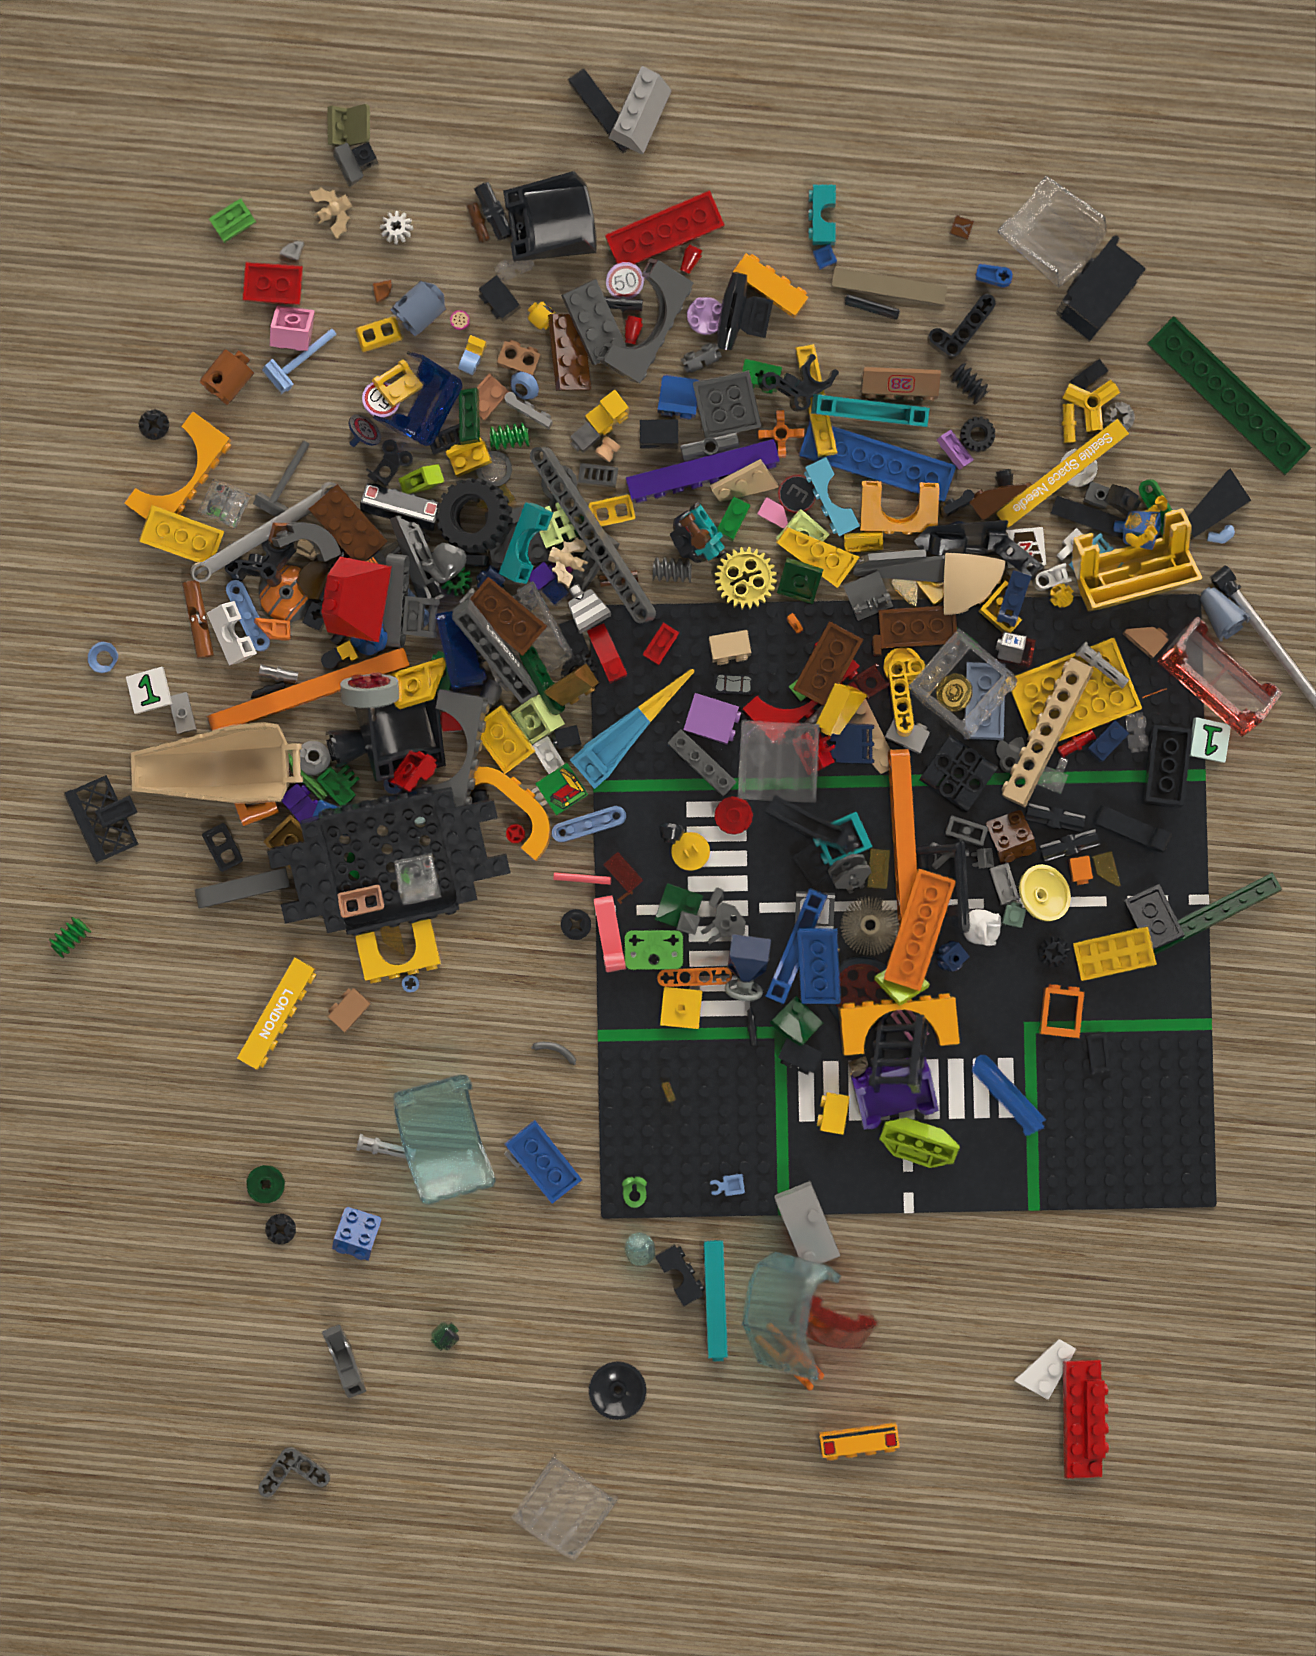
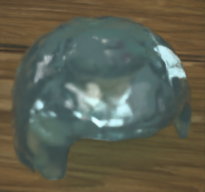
M640 1232L631 1234L625 1243L627 1259L636 1266H644L650 1263L655 1257V1244L650 1236Z

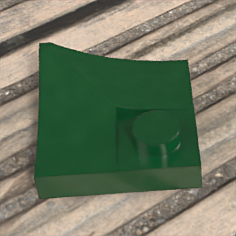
M667 883L655 920L677 927L681 911L697 915L703 895Z
M797 996L770 1022L780 1033L799 1046H802L823 1024L805 1004H802Z

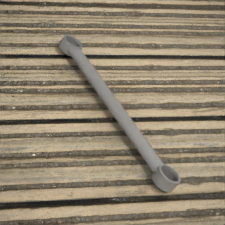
M333 482L324 483L321 489L207 560L195 563L190 570L191 576L198 582L207 581L211 574L268 540L273 523H294L310 514L309 508L334 486L325 491L326 487L330 485L336 486L337 484ZM207 570L204 578L197 579L195 577L200 572Z

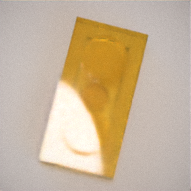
M870 849L869 867L871 874L868 876L867 887L887 889L890 850Z

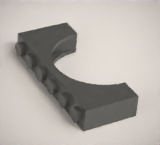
M656 259L649 260L641 275L652 285L657 295L659 315L655 328L643 342L633 347L621 348L614 344L605 343L596 359L628 380L640 383L646 377L649 365L654 362L656 352L663 345L667 332L673 327L674 319L682 310L683 302L690 295L693 285L692 281Z
M439 689L436 709L449 713L462 726L467 738V756L462 768L451 779L440 784H422L421 787H432L433 790L452 787L456 807L471 804L472 797H470V794L476 782L475 778H473L474 772L477 771L479 766L477 756L478 752L482 749V740L480 739L481 734L484 733L486 728L484 718L485 714L489 711L488 698Z

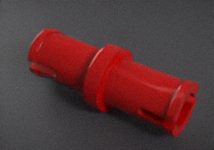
M1089 729L1077 737L1073 736L1072 740L1057 747L1062 758L1075 750H1081L1082 746L1097 738L1092 729Z

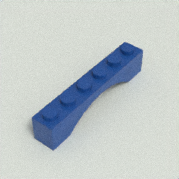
M811 888L809 889L766 997L783 1004L785 1003L799 969L797 931L799 928L815 929L828 895Z

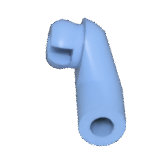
M1226 525L1220 533L1208 532L1207 541L1221 544L1226 543L1234 536V527Z

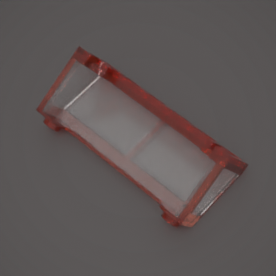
M1197 616L1182 630L1159 657L1157 662L1243 737L1264 720L1283 692L1272 683L1260 684L1206 635L1208 627Z

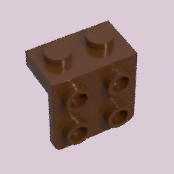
M1021 810L986 823L1001 864L1012 862L1016 858L1028 856L1037 851L1034 836Z

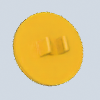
M684 833L680 841H676L672 845L673 860L684 870H697L703 867L709 859V844L698 833Z

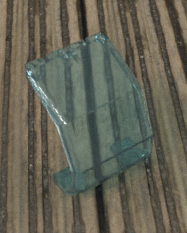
M464 1074L398 1091L393 1095L394 1113L406 1160L421 1202L426 1203V1205L440 1202V1199L447 1200L458 1197L460 1193L465 1195L476 1192L478 1188L481 1190L490 1188L496 1182L495 1175L481 1142L471 1105L469 1090L473 1089L469 1077Z
M778 1252L771 1253L756 1264L748 1281L742 1326L759 1364L816 1381L818 1379V1371L805 1339L810 1300L816 1286L823 1280L839 1282L841 1276L836 1271L819 1263Z

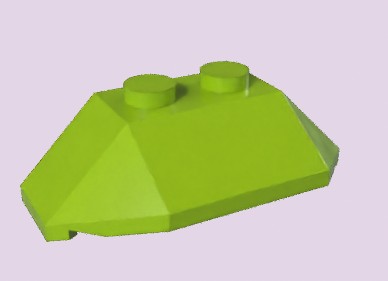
M907 1117L886 1122L880 1136V1140L884 1142L893 1156L928 1168L953 1164L960 1147L943 1129Z

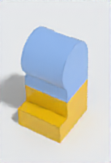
M470 335L459 364V370L471 375L474 374L487 346L486 341Z

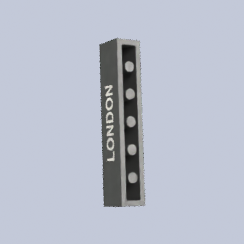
M467 599L455 607L452 616L453 620L520 703L523 704L537 695L538 690L526 668L473 602Z

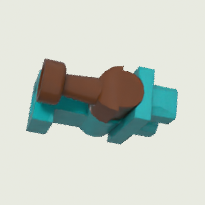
M701 505L687 513L679 521L683 527L687 526L693 536L691 544L697 548L695 552L698 556L703 553L706 559L710 561L725 548L720 541L723 534L720 531L717 533L716 526Z

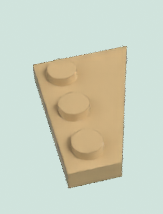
M761 459L710 485L711 490L720 502L731 500L733 497L739 498L779 488L776 480Z

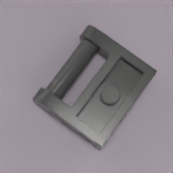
M405 596L402 634L437 638L436 621L440 599ZM425 604L430 605L428 630H423Z

